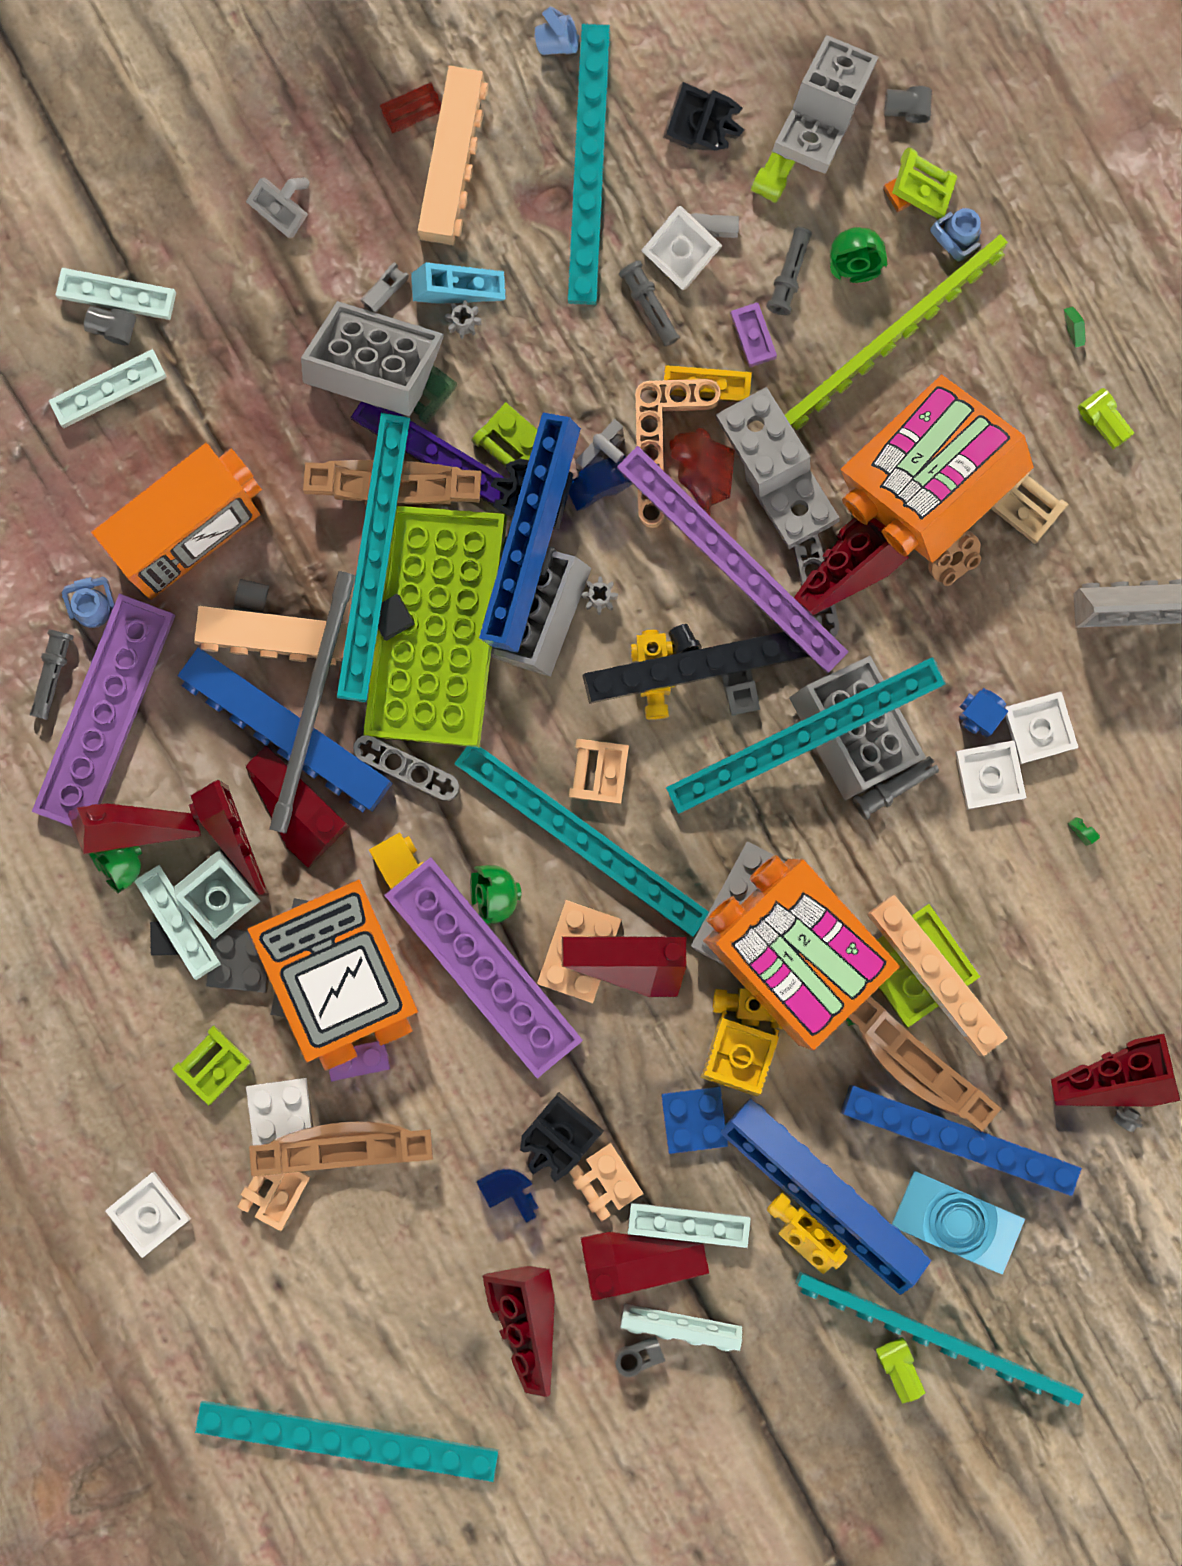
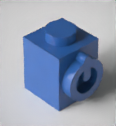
M983 688L974 696L970 693L959 706L963 710L959 718L963 720L962 725L968 731L974 734L979 732L987 738L994 732L1009 711L1004 708L1006 703L1002 698L992 691Z

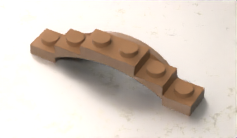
M374 460L328 461L326 463L305 462L303 492L304 494L333 495L337 500L364 501L365 505H367ZM403 461L397 506L423 507V504L451 505V501L480 503L481 471L461 470L458 467Z
M869 996L848 1017L859 1027L866 1045L890 1075L930 1105L951 1115L967 1119L981 1132L984 1131L1002 1109L930 1051L872 997Z
M340 1122L319 1125L287 1134L272 1141L270 1144L249 1146L251 1176L433 1160L431 1129L409 1131L400 1126L379 1122Z

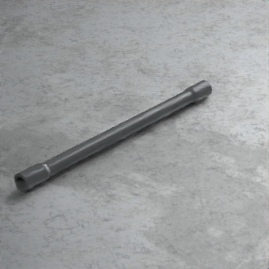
M338 571L332 593L331 607L279 800L275 805L269 827L270 830L287 833L303 764L345 608L350 599L356 577L350 573Z

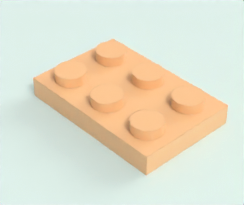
M566 900L537 984L593 1003L601 980L561 967L562 937H616L622 919Z

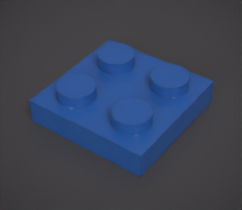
M721 1087L661 1094L669 1154L728 1147L727 1139L720 1134V1131L725 1126Z

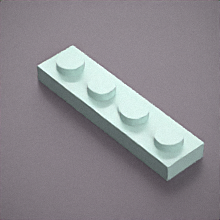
M61 268L56 297L62 300L109 309H121L130 313L170 320L176 291L171 288Z
M151 349L48 401L64 429L167 378L154 350Z
M158 865L138 877L134 882L193 978L197 980L220 966L221 963L189 911L175 897L174 887L161 866Z
M631 1203L628 1234L748 1248L751 1217Z
M624 1304L621 1328L627 1329L631 1333L641 1334L644 1332L657 1335L659 1338L666 1340L675 1338L685 1340L692 1345L706 1344L716 1346V1348L723 1351H740L742 1326Z

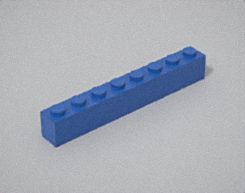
M542 413L479 639L491 647L519 652L581 430L570 417Z
M198 647L177 675L184 681L181 686L195 696L200 692L208 697L205 701L206 704L218 712L223 708L232 715L229 720L242 729L246 725L254 729L256 732L253 736L265 745H268L271 741L279 747L277 753L289 761L300 717ZM313 727L302 771L314 779L320 775L327 780L325 787L338 796L343 791L351 797L349 803L361 812H364L366 808L373 812L393 783Z
M849 1085L840 1111L841 1114L1069 1196H1073L1082 1169L1076 1165Z
M751 1098L743 1104L720 1131V1134L899 1295L915 1286L932 1261L923 1253L922 1249L901 1234L896 1226L890 1224L878 1213L874 1206L862 1199L853 1187L842 1181L828 1165L823 1164L811 1153L806 1145L801 1144L793 1137L787 1128L774 1120L760 1104H757Z

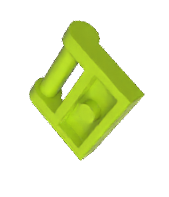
M908 147L901 156V166L892 193L936 219L943 218L950 202L957 175L949 170L943 171L918 156L917 151ZM913 167H915V168H917L918 170L924 172L925 174L929 175L930 177L936 179L937 181L940 182V184L937 183L936 181L930 179L929 177L925 176L924 174L918 172L917 170L913 169Z
M505 402L471 439L476 446L479 447L481 445L506 467L507 463L515 460L491 440L489 436L494 432L522 456L520 459L529 460L537 429Z
M215 1025L207 1031L208 1035L181 1063L177 1062L172 1067L175 1074L208 1106L252 1062ZM218 1043L222 1049L194 1077L189 1071Z

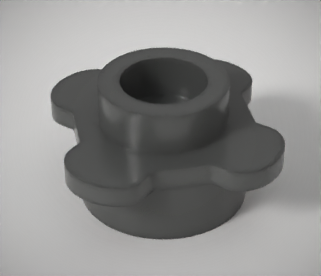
M1115 1107L1117 1112L1113 1120L1119 1126L1130 1132H1134L1137 1127H1143L1142 1119L1140 1118L1141 1114L1132 1107Z

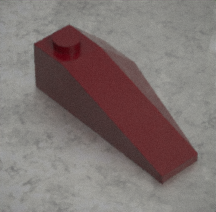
M854 517L841 528L837 534V542L831 550L827 549L822 556L824 561L817 570L810 573L794 596V599L811 615H815L888 577L909 559V556L905 557L899 554L887 542L882 534V530L886 526L877 519L873 518L865 525Z
M265 745L246 765V768L272 817L275 805L279 800L287 765ZM299 779L287 833H279L286 847L309 869L350 826L302 779Z
M217 780L190 795L193 803L189 804V808L194 820H200L203 827L256 892L263 897L269 895L229 786Z
M110 803L76 807L68 813L83 854L201 836L198 824L191 813Z
M562 937L561 967L597 978L646 997H678L686 970V937Z
M1165 1033L1134 1039L1126 1043L1127 1048L1114 1054H1111L1109 1051L1101 1055L1102 1060L1089 1066L1082 1064L1051 1079L1056 1106L1153 1107L1181 1101Z
M611 1231L580 1237L592 1301L710 1274L703 1243L630 1235Z
M524 1266L486 1273L482 1277L487 1303L491 1313L496 1312L503 1327V1329L499 1330L502 1339H507L514 1354L511 1357V1361L525 1393L548 1397L551 1395L555 1295L550 1269Z

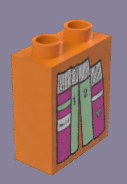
M941 374L840 469L849 489V493L842 498V501L848 511L861 523L866 525L875 517L886 527L882 530V534L899 554L906 557L915 549L933 563L1024 478L1034 466L1024 434Z
M774 855L751 875L750 880L757 889L742 904L733 896L729 897L708 916L706 921L714 930L703 941L798 1046L814 1051L900 965L804 859H788L783 863L777 855Z

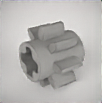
M466 300L463 301V305L459 306L452 303V314L445 315L446 321L453 322L448 327L449 332L457 331L461 339H463L464 334L468 333L475 336V325L482 324L481 318L474 317L478 313V307L470 308L467 306ZM462 316H467L468 319L465 320L464 324L459 323Z
M600 576L595 584L587 581L589 592L582 593V598L589 599L586 609L594 607L597 609L598 615L601 614L602 609L605 607L612 611L613 606L610 600L618 599L617 593H611L614 583H602V577ZM605 591V600L603 601L599 598L595 601L594 592L602 593Z

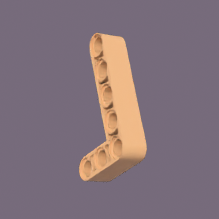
M709 379L663 380L641 383L636 389L635 394L637 446L643 451L647 448L656 449L658 457L654 462L664 471L662 411L713 409L720 400L718 384ZM710 388L715 392L716 396L711 401H703L699 397L700 391ZM645 390H653L657 394V398L652 403H645L641 399V394ZM673 390H683L686 393V398L682 402L672 401L670 394ZM653 419L657 422L658 427L653 432H645L641 428L643 421ZM638 489V514L640 521L647 527H657L662 523L665 515L660 511L657 519H646L643 515L645 508L655 505Z

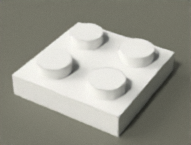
M678 206L641 251L676 285L685 290L722 245L683 207Z
M1062 692L1005 707L1009 711L1005 717L1012 740L1015 741L1020 764L1078 748Z
M1014 740L955 752L967 810L1026 798Z
M307 1078L246 1086L253 1145L270 1144L272 1141L287 1134L313 1127Z
M152 1172L105 1210L141 1258L145 1257L191 1219L155 1172Z

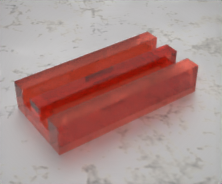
M432 82L379 106L391 133L394 134L440 113L442 103L434 90ZM434 102V105L426 109H423L417 113L405 117L397 122L393 123L392 121L397 117H400L406 113L413 112L417 110V108Z

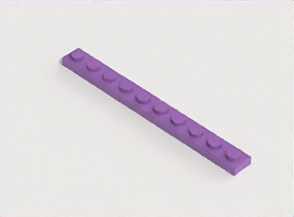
M637 446L617 466V469L826 673H829L849 652L640 447Z

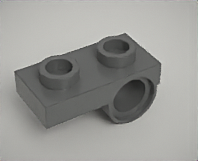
M240 579L233 610L263 613L269 585Z

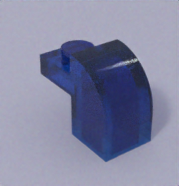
M625 455L618 463H615L611 458H607L578 472L579 476L572 480L569 496L576 511L584 510L602 497L617 495L633 485L617 469V466L626 458Z
M511 1167L499 1168L476 1181L490 1208L512 1197L526 1223L537 1217L535 1210L539 1206L531 1192L526 1194L524 1189L533 1185V1181L523 1171Z

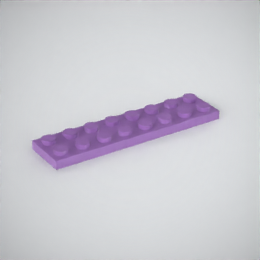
M122 594L118 595L32 812L73 827L68 816L69 811L76 807L101 804L174 621L175 615L173 613Z
M431 857L384 895L537 1079L583 1041Z

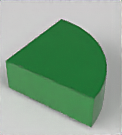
M1073 306L1065 308V322L1074 346L1080 347L1085 345L1084 319Z
M1075 817L1067 823L1085 846L1093 844L1100 838L1093 827L1087 828L1081 818Z

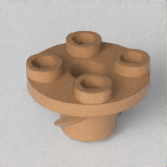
M967 530L933 563L929 561L928 569L931 576L938 582H942L945 586H950L968 570L975 569L981 561L978 537Z

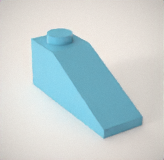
M425 262L411 273L413 301L446 304L463 303L464 300L467 302L505 300L504 271Z

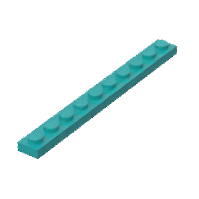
M582 24L568 304H597L610 25Z
M381 413L337 692V698L359 702L367 701L410 422L408 417Z
M931 657L669 785L666 789L678 814L683 813L916 700L947 683L934 657Z
M467 746L454 763L458 768L690 936L694 937L702 926L709 911L481 746Z
M799 1271L795 1283L801 1287L800 1292L814 1299H817L818 1294L829 1299V1305L845 1311L846 1306L857 1311L855 1316L870 1323L873 1322L874 1318L885 1322L883 1328L899 1335L902 1330L913 1334L911 1340L927 1347L930 1342L941 1346L939 1352L956 1359L957 1355L960 1354L969 1358L967 1362L969 1365L983 1371L986 1366L997 1370L995 1375L1012 1383L1014 1378L1025 1382L1024 1388L1041 1395L1042 1390L1053 1394L1052 1400L1069 1407L1070 1402L1077 1405L1081 1403L1084 1394L1076 1388Z
M209 1401L200 1402L195 1433L489 1482H494L499 1449Z

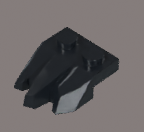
M682 82L662 138L692 150L716 151L729 148V143L725 137L736 139L745 131L731 117L738 115L743 107L732 98L715 90L708 93Z
M518 459L507 463L506 469L511 474L510 478H495L490 485L504 494V498L496 500L493 507L513 517L529 460ZM570 471L554 523V530H559L574 475Z
M558 1092L522 1134L520 1151L524 1153L532 1151L535 1153L528 1165L532 1175L544 1167H550L552 1169L550 1176L556 1182L574 1168L604 1130L564 1095Z

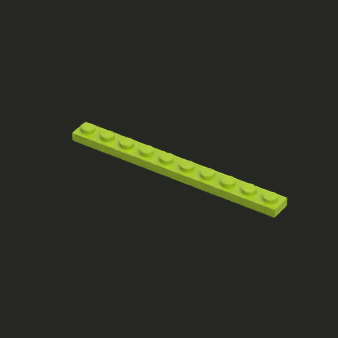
M1001 234L998 235L787 412L785 417L791 427L796 431L803 427L809 421L807 416L815 409L817 412L822 411L831 402L830 397L838 391L841 394L853 384L851 380L858 373L862 376L875 365L873 361L878 356L886 357L896 348L895 342L902 336L907 339L919 328L916 324L924 318L928 321L934 317L940 310L938 306L945 300L949 303L962 292L960 287L966 282H969L971 285L978 280L984 273L982 269L985 266L997 264L1005 256L1003 251L1008 243Z

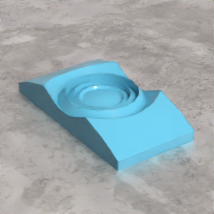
M913 1171L892 1225L907 1234L1003 1275L1025 1219Z

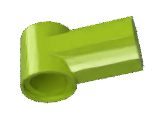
M772 152L765 167H761L751 186V191L777 203L787 184V177L796 161L786 159Z
M1099 389L1078 405V411L1086 423L1097 428L1112 449L1120 446L1134 434V431L1117 411L1115 399L1106 389Z
M903 1337L875 1349L885 1373L889 1374L902 1404L912 1402L926 1394L914 1368L912 1354Z

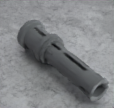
M794 228V234L786 254L781 275L773 282L775 289L771 300L766 304V308L775 314L783 316L791 314L792 308L790 305L793 295L799 289L797 278L810 237L812 236V232L806 228Z
M635 261L619 272V276L625 279L632 291V299L640 302L650 322L660 336L663 345L667 347L679 340L680 336L677 334L654 293V283L649 282L642 270V262ZM635 275H636L638 281L640 282V284H637L636 280L634 279V276H635ZM653 308H655L657 314L665 326L664 328L662 327L655 313L653 312Z
M48 629L47 632L49 640L46 651L41 655V661L44 664L30 716L46 720L49 719L61 667H65L68 661L65 657L69 642L73 641L74 638L73 635Z
M928 756L925 760L885 784L878 783L873 786V790L863 796L853 797L852 800L857 811L863 819H870V815L884 806L890 807L895 797L903 794L932 775L939 773L937 764L925 770L926 767L935 762Z

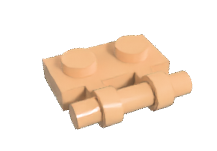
M611 1143L586 1158V1161L592 1168L590 1171L584 1174L580 1166L576 1165L569 1172L575 1180L572 1182L575 1188L582 1191L589 1202L588 1208L591 1213H596L600 1221L605 1220L611 1215L605 1207V1204L611 1200L617 1209L620 1210L643 1194ZM595 1178L599 1179L606 1190V1193L598 1196L590 1183Z
M303 1172L254 1176L249 1186L244 1187L241 1193L243 1197L238 1208L248 1212L253 1203L259 1205L260 1208L255 1218L282 1231L311 1176ZM268 1179L273 1184L265 1197L259 1191L264 1181Z

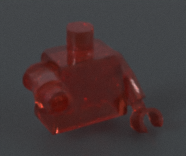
M697 428L695 432L678 433L675 435L674 439L670 440L669 447L672 458L679 462V482L691 492L696 503L710 516L712 505L730 498L735 450L713 441L705 429Z

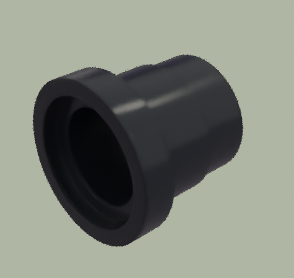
M688 624L678 625L668 632L674 647L673 655L702 648L700 641L695 639Z

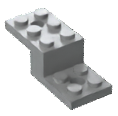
M826 35L801 83L792 111L774 144L772 152L808 166L812 170L826 174L850 125L859 98L874 70L878 56Z
M767 387L716 414V420L745 465L746 481L788 549L840 522V517L810 471V455ZM752 421H760L764 427L761 431L752 432L748 429V425ZM797 504H802L808 509L807 513L803 516H796L791 510Z

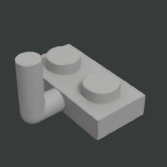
M305 177L289 179L280 191L266 178H260L246 202L284 235L292 238L308 216V213L290 198L295 190L307 189L309 187V180Z
M614 419L601 434L594 435L593 442L575 460L576 469L584 476L590 470L594 472L600 467L604 461L602 457L605 454L615 463H618L623 458L624 454L618 447L624 440L622 437L624 432L623 426Z

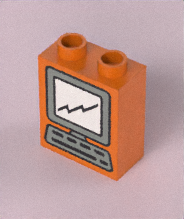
M206 442L91 533L125 576L145 596L152 600L260 516L251 499L261 492L262 489L253 478V474L232 448L218 457Z
M360 879L248 928L306 1063L319 1057L326 1071L358 1056L352 1044L355 1040L374 1032L381 1046L413 1031L407 1017L418 1013V1010Z

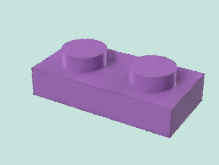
M757 302L731 311L730 315L748 367L750 368L776 359L777 354L759 303Z
M378 1041L354 1046L358 1056L329 1069L331 1081L389 1070L390 1064L386 1044L380 1046Z

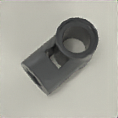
M912 86L906 91L887 89L884 102V116L905 117V120L911 123L928 122L931 119L932 90L926 86Z
M90 306L85 315L84 330L89 333L103 335L110 342L127 346L130 343L137 317L121 309L113 308L109 312Z
M655 1335L631 1346L621 1347L615 1354L614 1362L616 1369L621 1375L634 1377L640 1371L665 1362V1358ZM646 1349L649 1359L642 1361L639 1351ZM625 1354L636 1356V1364L631 1369H625L620 1365V1360Z

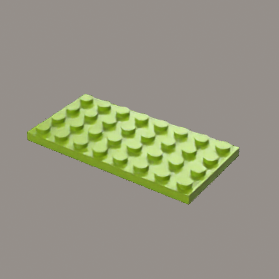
M396 506L382 602L395 594L400 595L415 624L387 641L383 639L379 629L377 630L364 736L480 747L492 647L479 639L503 555L508 517L506 514Z

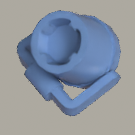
M551 6L542 13L547 23L538 25L535 28V41L541 55L576 53L579 35L577 34L572 17L564 15Z
M960 209L954 215L950 211L943 218L938 219L930 228V232L957 261L964 260L981 246L978 242L981 234L980 217L972 209ZM945 223L944 229H942L940 226Z
M89 577L74 581V584L65 586L62 591L69 618H75L79 623L88 628H97L104 625L111 615V609L115 605L109 581L105 577L95 579ZM104 585L107 597L102 592L93 588ZM75 592L70 601L68 593Z

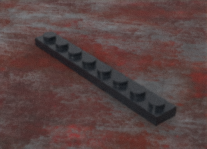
M785 632L592 671L584 673L582 677L589 704L810 658V656Z

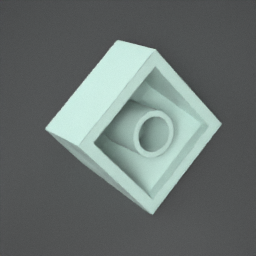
M220 849L174 886L175 897L214 939L260 902V899L238 868Z

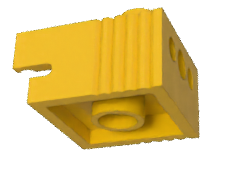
M723 1011L712 1039L710 1052L708 1053L709 1057L706 1058L707 1062L704 1064L705 1068H703L700 1078L757 1097L761 1095V1088L764 1087L763 1083L765 1082V1077H767L766 1072L769 1071L768 1067L771 1065L778 1043L779 1030L774 1029L772 1035L724 1018L727 1012Z

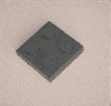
M226 929L217 938L214 939L212 937L211 949L221 965L208 972L206 987L267 993L268 974L249 931Z

